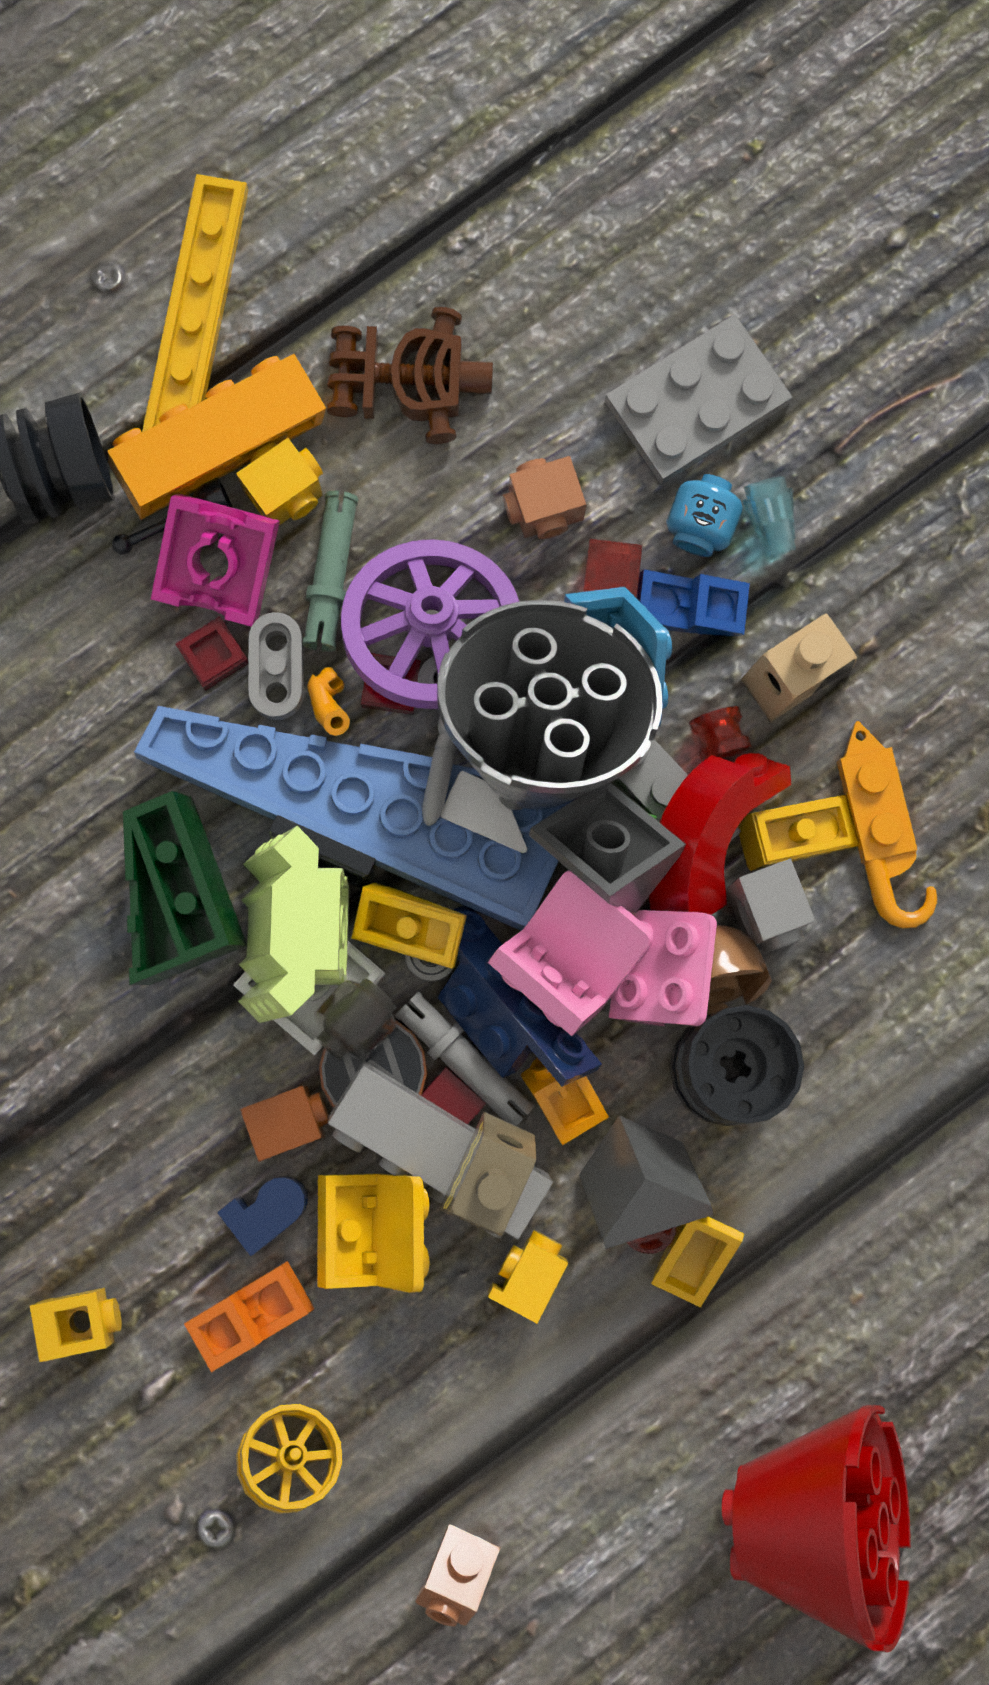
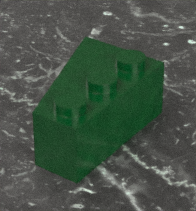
M170 791L123 811L125 881H129L130 915H127V933H131L132 968H129V985H152L246 947L245 937L193 798Z

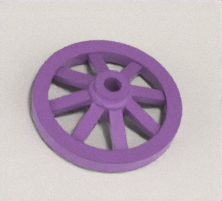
M418 540L403 543L389 548L371 559L357 573L349 585L341 612L344 648L357 674L367 685L382 696L410 707L438 709L437 684L418 683L404 679L421 647H432L437 674H439L444 654L450 650L448 642L452 638L457 641L461 637L462 629L467 626L460 619H476L492 609L519 602V599L505 573L488 557L470 547L444 540ZM425 565H441L456 570L439 588L432 586ZM408 568L416 591L412 594L381 583L391 575ZM475 578L490 592L494 600H455V597ZM368 599L403 610L400 613L360 628L362 612ZM436 610L439 613L430 615L427 614L425 611ZM407 631L408 635L389 670L385 669L372 656L367 646Z

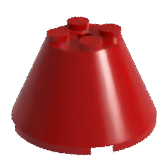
M865 1405L739 1466L735 1489H726L723 1493L722 1518L724 1524L732 1526L734 1545L730 1553V1571L734 1580L746 1581L874 1652H891L896 1647L903 1630L910 1582L908 1580H899L900 1548H911L908 1489L902 1451L893 1422L881 1421L878 1414H885L883 1406Z

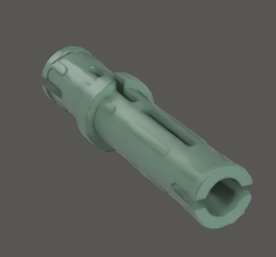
M337 490L328 491L325 494V507L313 585L307 586L305 596L310 605L302 645L308 649L317 650L319 631L322 629V652L336 650L340 608L346 595V591L343 588L356 506L359 501L358 497L354 494L344 492L342 511L339 513V491Z

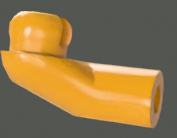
M325 667L316 677L312 674L309 678L307 689L316 720L330 735L337 736L345 733L350 725L348 715L333 699V696L344 690L345 683L339 678L332 667Z

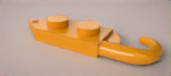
M856 721L852 726L844 756L837 761V766L859 844L857 847L861 863H864L873 902L879 915L890 925L902 929L916 928L926 923L933 915L937 904L936 889L932 886L926 888L925 902L917 911L905 912L896 904L890 878L902 874L912 866L916 860V851L918 849L892 747L885 748L860 721ZM856 733H861L864 739L862 741L858 740Z

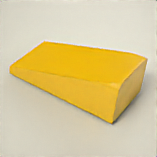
M846 795L750 813L738 825V828L741 830L739 837L747 868L750 871L766 868L790 858L793 862L859 846Z
M372 883L364 886L362 889L351 939L453 969L467 915L403 891Z

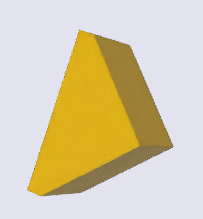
M709 1216L675 1227L653 1275L651 1284L701 1307L742 1243L744 1233Z

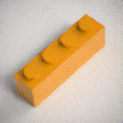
M295 354L282 360L278 356L267 358L251 370L252 376L236 384L232 380L223 381L205 394L206 399L190 408L186 404L177 405L161 415L158 425L144 432L140 428L129 430L112 442L113 448L107 451L109 467L141 520L168 506L171 496L176 493L189 495L202 484L217 477L221 478L249 463L254 453L269 443H276L278 445L287 438L292 440L322 424L326 407Z

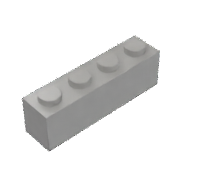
M364 1060L328 1118V1124L336 1128L332 1134L336 1140L359 1153L364 1146L383 1157L379 1165L393 1175L421 1177L422 1181L429 1185L428 1195L440 1204H442L475 1132V1128ZM535 1165L504 1231L516 1239L520 1238L553 1184L549 1174ZM489 1233L499 1239L502 1237L501 1235Z

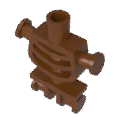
M435 307L432 309L431 317L435 320L433 330L415 328L405 333L394 351L391 364L388 362L386 364L377 362V326H367L366 352L356 351V342L362 339V331L360 329L346 325L336 326L331 329V338L336 340L335 351L329 354V365L339 369V373L328 376L327 386L333 390L332 402L327 404V413L337 417L356 416L358 414V406L353 403L354 393H363L362 408L364 419H374L376 384L390 383L393 385L394 397L402 414L413 421H428L430 431L425 434L426 442L429 444L449 443L457 438L456 430L450 428L449 418L459 415L460 393L492 394L493 362L461 361V337L453 335L455 326L461 324L462 315L458 311L447 307ZM419 350L415 364L410 365L408 363L405 365L404 363L410 353ZM435 351H438L435 365L431 366L428 362ZM350 370L364 371V374H352ZM401 385H415L419 402L407 397ZM425 385L435 386L436 401L430 399ZM445 386L449 387V392L445 391Z

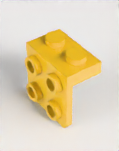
M382 1173L318 1175L317 1287L334 1289L379 1286L408 1293L421 1292L423 1290L424 1278L428 1274L430 1265L429 1253L424 1245V1221L429 1213V1197L421 1177Z

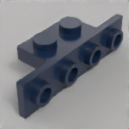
M465 905L452 909L467 915L457 955L460 964L438 995V999L499 1075L504 1078L516 1073L532 1051L561 1087L596 1072L602 1063L588 1048L585 1041L577 1033L571 1036L562 1027L551 1023L537 1005L521 991L510 987L504 981L502 975L488 963L496 950L503 944L486 925L483 918L474 909Z

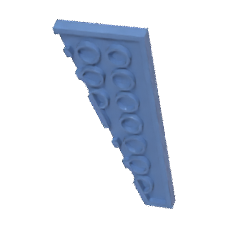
M162 706L157 707L134 751L138 760L272 820H275L277 815L282 816L375 858L377 867L520 931L525 928L535 914L558 864V860L529 836L530 828L573 801L571 800L550 809L535 810L524 808L512 810L527 847V852L521 853L443 819L441 816L431 826H427L424 823L422 817L423 798L433 757L360 744V747L327 741V737L312 734L309 738L277 732L276 728L258 725V728L234 724L220 721L219 717ZM453 764L445 802L461 771L484 780L475 768Z

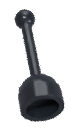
M218 477L202 484L192 496L233 508L229 496ZM166 519L129 536L126 534L116 535L112 540L113 550L120 555L128 554L132 550L133 545L163 532Z

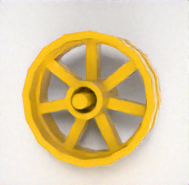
M301 1404L279 1405L262 1414L243 1434L236 1453L238 1479L245 1494L259 1507L278 1514L299 1512L323 1499L335 1485L342 1466L341 1441L333 1424L318 1410ZM282 1417H297L307 1421L295 1441H289ZM270 1420H272L279 1449L253 1439L258 1430ZM314 1428L321 1433L328 1450L307 1452L304 1443ZM249 1449L271 1458V1465L253 1477L248 1464ZM329 1460L327 1475L322 1485L304 1467L306 1462ZM274 1473L281 1476L278 1500L267 1496L257 1487L258 1483ZM293 1473L296 1474L313 1495L304 1500L289 1502Z

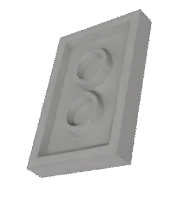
M734 314L607 393L605 403L659 483L663 485L790 405L793 397L738 317Z

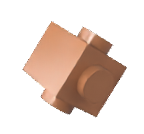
M570 456L548 463L543 458L533 459L521 464L516 468L515 473L509 475V493L502 495L511 525L520 523L524 538L538 535L539 539L553 538L566 532L568 525L584 520L586 502Z

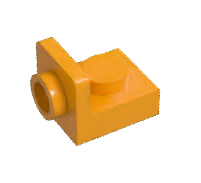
M538 1058L532 1062L529 1069L521 1073L524 1083L534 1096L562 1145L609 1118L587 1076L561 1087Z

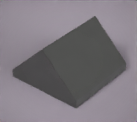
M611 783L578 797L531 827L529 836L607 903L617 907L623 906L626 910L634 913L638 911L674 865L686 846L684 842Z
M618 1116L579 1174L605 1249L714 1215L711 1203L683 1143L622 1116Z

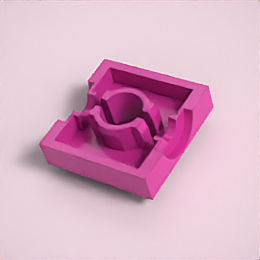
M180 493L171 496L151 600L177 607L197 606L210 609L222 614L225 620L252 627L260 615L280 521ZM219 533L225 534L219 540L218 548L226 554L228 570L226 575L218 576L209 582L211 574L203 568L200 561V553L203 546L211 545L218 540Z

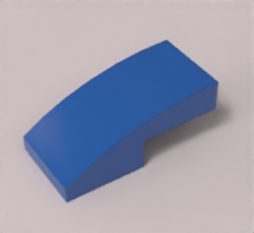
M644 569L637 574L635 597L669 631L742 636L745 633L750 583L700 574L693 579Z

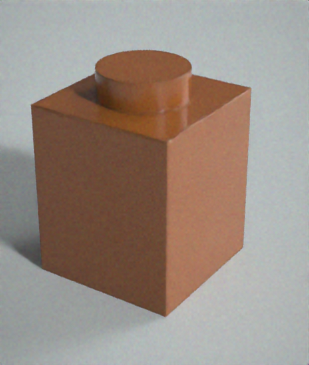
M300 1086L240 1109L258 1162L326 1137L322 1126L328 1124L329 1115L321 1094L318 1092L311 1095L308 1086Z

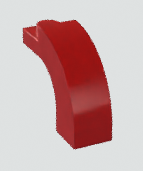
M748 753L737 757L735 762L711 755L692 770L675 791L659 822L684 842L686 846L674 865L649 895L651 911L699 912L712 915L727 905L724 865L731 838L740 822L751 810L791 786L790 766L767 759L763 754Z

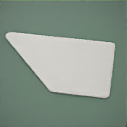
M461 771L444 804L441 817L516 851L526 853L527 847L512 810L501 803L499 795L491 789L485 780Z

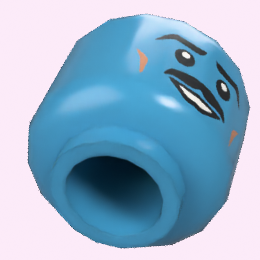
M704 474L701 481L691 480L680 485L666 520L668 531L674 536L673 544L697 556L711 557L713 551H721L730 545L743 507L741 500L734 493L730 492L732 484L729 481L715 475Z

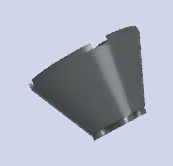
M530 600L503 605L480 615L462 629L461 637L454 643L448 653L445 652L437 681V704L443 725L459 751L491 789L499 795L501 803L509 809H550L602 787L631 770L643 758L655 738L662 713V690L657 671L650 657L638 641L617 623L613 629L605 623L586 615L588 608L551 600Z

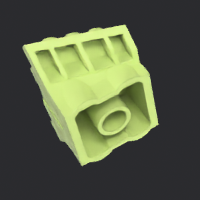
M298 826L281 835H277L267 843H263L255 850V854L243 864L260 883L241 900L248 907L247 955L239 966L256 984L238 1002L259 1023L291 1016L314 994L315 985H345L347 981L348 877L344 876L343 868H318L319 848Z

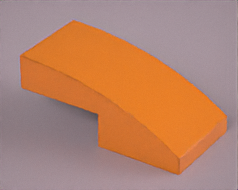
M286 1261L185 1322L184 1325L209 1370L213 1372L254 1348L263 1340L306 1316L315 1308L289 1262Z

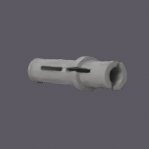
M418 991L408 1003L423 1019H420L406 1004L395 1017L398 1020L400 1019L430 1048L427 1054L433 1060L439 1057L502 1120L517 1126L523 1118L508 1105V1101L523 1116L525 1114L528 1115L535 1107V1104L532 1101L530 1102L505 1077L502 1078L490 1062L461 1035L464 1030L457 1022L452 1026Z

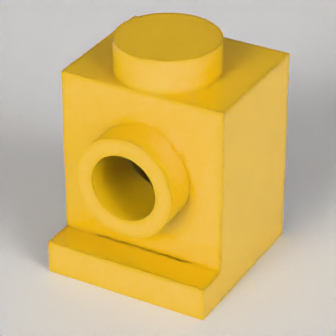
M535 1230L527 1238L522 1249L512 1245L498 1275L506 1278L503 1286L492 1282L488 1290V1298L538 1324L568 1265L567 1259L559 1255L562 1245Z
M105 1287L41 1300L30 1306L39 1362L107 1348L114 1343L113 1333L121 1331L122 1328L121 1313L117 1299H107ZM77 1311H85L89 1314L90 1328L83 1331L75 1326L74 1316Z

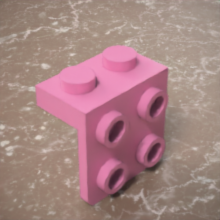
M568 870L555 884L525 928L501 945L488 963L502 975V978L510 987L521 991L537 1005L551 1023L562 1027L573 1036L602 1010L652 945L654 937L651 930L623 906L617 907L607 903Z
M638 910L634 913L629 911L651 930L654 940L612 995L609 1018L664 1027L665 1023L689 1026L702 1025L706 1020L717 927L716 919L710 914L699 912Z

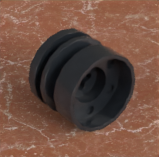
M81 392L45 402L46 428L39 429L28 409L23 408L16 410L18 435L7 414L0 415V481L7 497L13 502L25 525L41 521V508L38 497L41 498L51 518L62 515L61 490H68L71 498L80 510L115 500L111 475L102 444Z
M743 1005L707 1015L705 1022L700 1026H688L674 1045L669 1068L673 1089L688 1111L704 1122L721 1126H732L767 1121L788 1108L800 1090L804 1061L800 1042L786 1022L769 1010ZM734 1057L733 1067L739 1070V1076L725 1079L727 1070L720 1066V1061Z

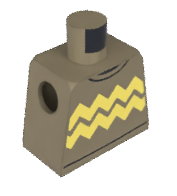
M483 1112L439 1210L489 1233L502 1236L536 1162L535 1135ZM502 1140L507 1141V1142L513 1144V1145L516 1146V1147L510 1146V1145L506 1144L505 1142H503Z

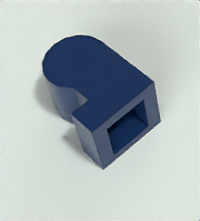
M279 1176L266 1182L261 1187L256 1201L252 1205L248 1206L244 1199L239 1196L217 1213L248 1254L253 1256L305 1213L308 1205V1192L304 1184L297 1178Z

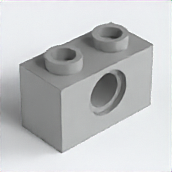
M791 858L739 877L726 888V894L740 930L748 935L755 942L756 946L762 944L765 953L772 952L805 938L801 928L815 922Z

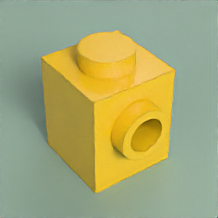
M289 438L278 445L276 443H269L263 446L251 457V463L236 473L242 490L260 515L279 520V525L289 518H292V520L303 518L317 506V499L323 496L318 477L323 475L321 467L307 448L298 452Z

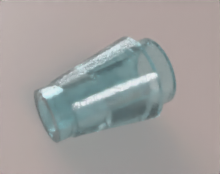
M785 476L774 477L745 486L746 499L742 501V504L762 548H764L765 557H774L797 550L794 541L793 488H787Z

